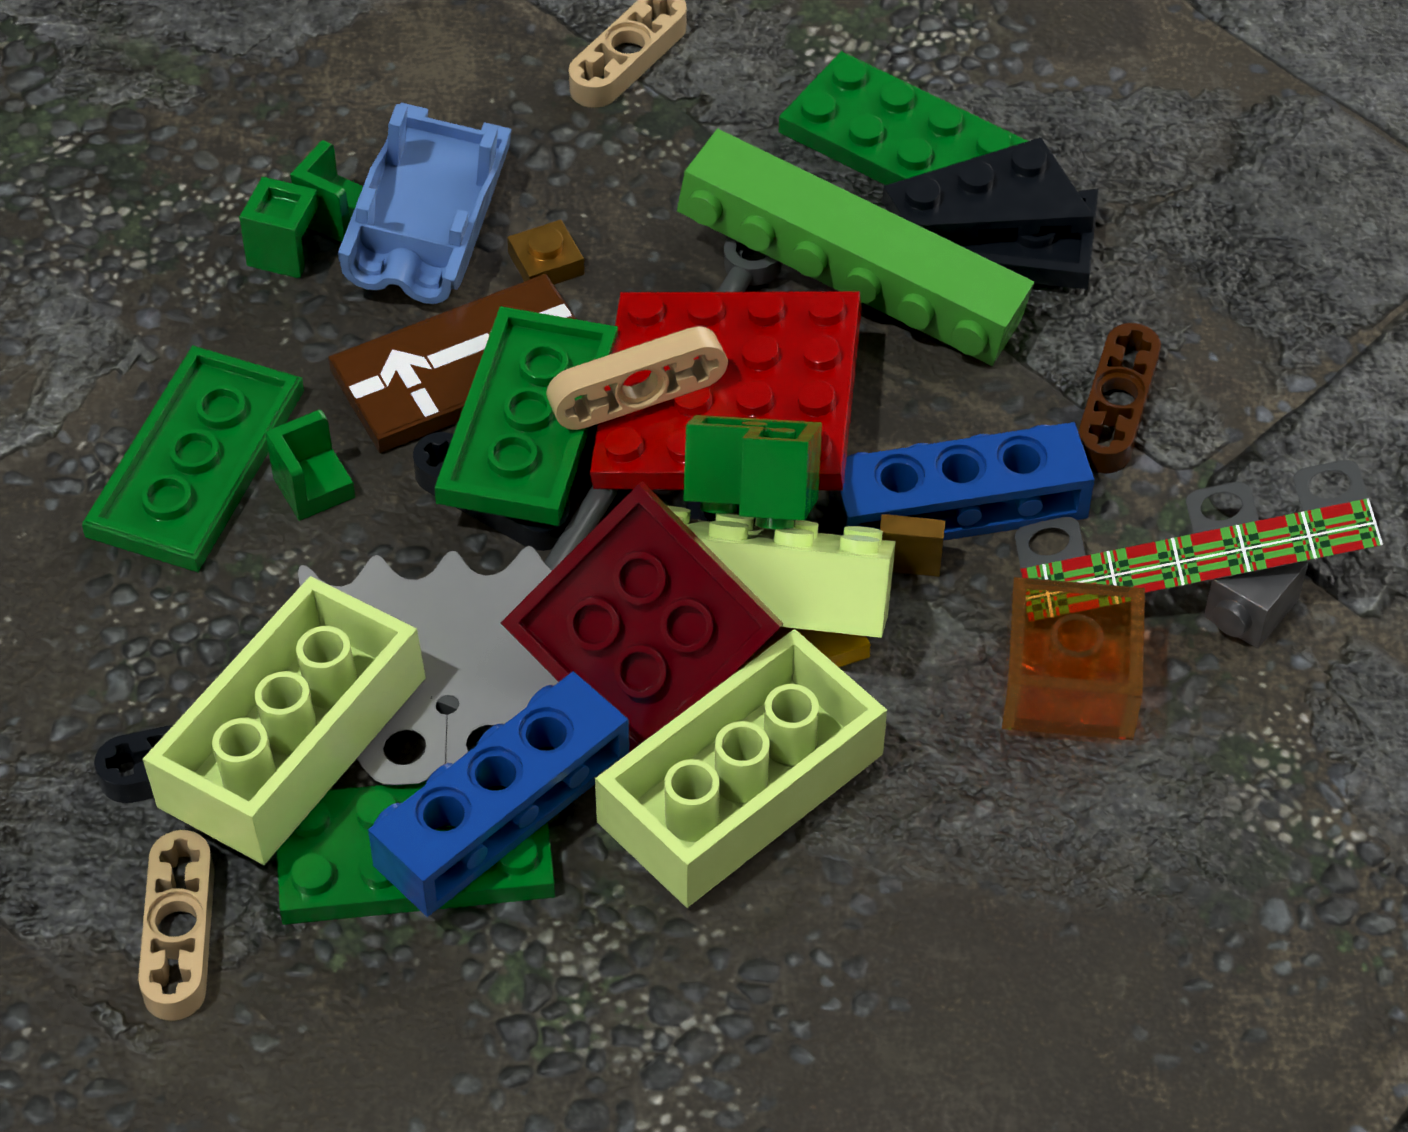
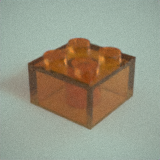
M1014 577L1007 622L1002 729L1134 740L1143 696L1145 588Z

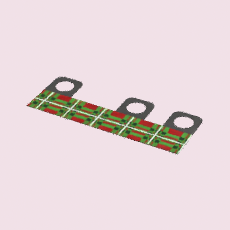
M1339 460L1300 469L1295 473L1293 480L1302 512L1259 520L1251 488L1246 483L1232 482L1198 489L1191 492L1186 498L1193 534L1091 555H1085L1079 522L1072 517H1061L1020 527L1015 533V540L1029 617L1383 546L1360 468L1354 461ZM1338 471L1349 477L1350 487L1340 496L1320 498L1310 492L1309 482L1319 473ZM1218 493L1236 495L1242 502L1241 510L1235 516L1226 520H1211L1205 517L1201 512V505L1205 499ZM1046 528H1059L1069 535L1067 547L1053 555L1034 553L1029 547V541L1035 533Z

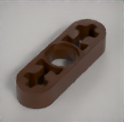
M1138 323L1121 324L1113 328L1107 336L1079 427V436L1090 468L1094 472H1117L1123 469L1131 459L1157 370L1161 349V341L1158 335L1145 325ZM1128 349L1138 351L1133 369L1122 367L1124 356L1127 354ZM1112 389H1120L1130 393L1135 401L1128 405H1115L1108 402L1103 397V394ZM1104 425L1115 428L1114 437L1109 447L1099 445Z

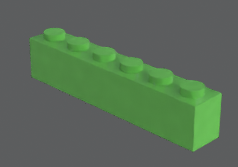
M718 128L684 173L677 212L838 291H860L861 303L869 305L903 322L907 326L922 331L958 349L960 352L975 357L991 366L994 365L1022 320L1035 283L1034 281Z

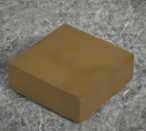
M882 514L880 530L883 531L882 540L896 541L893 572L939 577L945 521Z

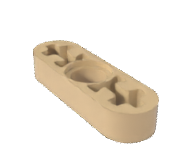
M637 0L570 63L569 88L573 100L582 106L591 108L603 107L615 101L683 37L686 32L687 15L685 0ZM622 43H635L642 47L640 51L630 54L618 52L614 48Z
M691 327L566 369L551 380L546 395L558 423L567 429L579 430L708 387L718 381L725 373L728 359L712 330L706 327ZM669 365L670 370L665 371L663 367ZM641 370L651 371L649 377L643 382L634 386L623 385L630 375ZM610 385L611 390L605 391L604 387ZM578 396H581V397H582V398H580V399H578V400L575 401V398H576V397H578Z
M189 830L172 831L160 837L152 846L148 861L138 981L148 1011L155 1017L167 1021L181 1020L191 1016L201 1007L206 996L215 869L207 841L198 833ZM181 857H191L192 861L187 864L185 870L186 889L176 888L172 868L177 866L178 859ZM173 912H187L196 918L194 927L188 933L181 936H166L158 930L162 919ZM168 959L178 960L183 982L178 983L176 993L163 994L162 987L167 986L169 981L170 966Z

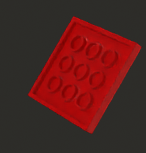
M860 291L620 292L615 326H618V335L611 354L687 328L706 327L712 330L718 338L727 356L728 365L722 377L708 387L599 423L590 469L593 489H634L643 481L650 489L684 490L686 424L695 415L822 422L819 490H843L862 311ZM669 365L663 367L665 371L670 370ZM638 371L630 375L623 385H637L646 380L651 371ZM610 385L604 387L605 391L611 390Z

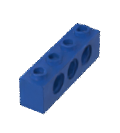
M1071 422L1051 426L1038 425L1030 429L992 435L978 434L970 438L932 444L918 443L906 448L873 453H854L846 458L843 490H829V500L839 535L844 534V527L847 526L869 527L880 530L882 514L945 521L943 539L945 541L1015 530L1030 524L1061 517H1072L1076 520L1086 519L1089 516L1095 479L1076 424Z
M574 671L556 685L543 687L531 698L525 709L505 724L492 726L468 753L455 763H446L432 773L424 787L403 803H394L380 813L373 826L368 829L373 866L426 917H429L595 785V778L627 755L629 753V719ZM543 747H555V748H556V749L549 750V751L538 750V749L543 748ZM493 786L507 787L497 791L488 790V788ZM441 826H455V827H456V828H454V829H452V830H449V831H437V830H435V829H437V828H439V827H441Z

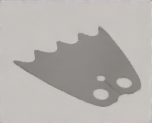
M527 546L522 549L504 570L497 574L486 576L471 570L458 552L449 551L433 572L418 580L399 576L382 557L375 555L369 559L352 583L341 587L330 585L417 628L426 679L357 757L361 766L375 781L386 785L419 784L426 781L436 769L445 764V760L446 763H455L469 752L466 743L469 735L474 730L487 725L505 724L525 709L531 698L540 689L548 685L554 686L558 683L501 624V621L551 572L533 547ZM304 565L299 567L298 578L300 586L310 576L322 581L309 567ZM447 695L454 696L459 701L458 709L448 715L441 714L436 709L437 700ZM446 728H447V745H446ZM411 730L421 734L425 739L426 748L424 754L417 761L411 764L399 765L389 761L384 755L383 748L385 742L394 733Z

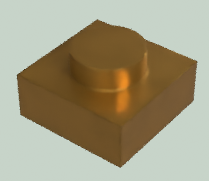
M561 219L507 237L508 254L524 282L545 273L553 285L585 275L584 258Z

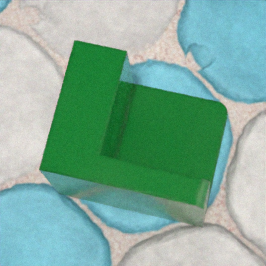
M321 140L290 174L292 184L317 189L319 207L308 228L342 243L363 186L338 175L334 145Z
M261 177L239 216L247 266L294 278L301 277L305 269L301 238L319 207L317 189Z
M322 410L314 411L265 431L273 479L298 521L355 498L354 483L332 449L329 422Z

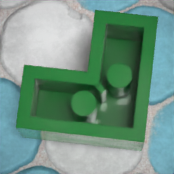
M695 415L686 424L683 501L700 502V510L708 513H736L739 507V516L756 517L755 525L761 528H794L795 520L805 521L819 498L822 422Z

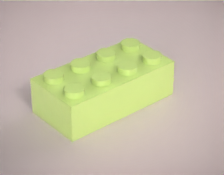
M668 506L783 622L781 627L882 638L888 618L896 541L882 540V530L869 527L847 526L844 527L843 535L818 533V523L804 520H795V527L790 529H767L754 526L755 517H741L739 513H716L715 521L690 519V509Z
M310 576L143 758L157 808L265 865L426 679L417 628Z
M793 629L595 778L597 823L688 908L881 757L884 750L887 709L797 630Z

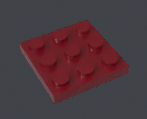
M642 481L501 621V624L558 682L574 671L629 719V752H631L727 680L782 626L783 622Z

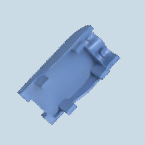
M405 103L396 104L388 124V137L369 170L338 251L341 270L347 280L356 286L369 290L384 289L390 284L400 286L405 294L412 299L428 304L441 303L448 299L451 289L458 290L467 270L510 146L512 129L484 122L482 129L478 130L428 118V109Z

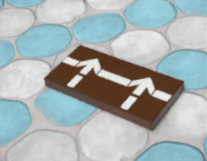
M546 273L328 356L331 373L379 453L458 423L500 306L576 319Z

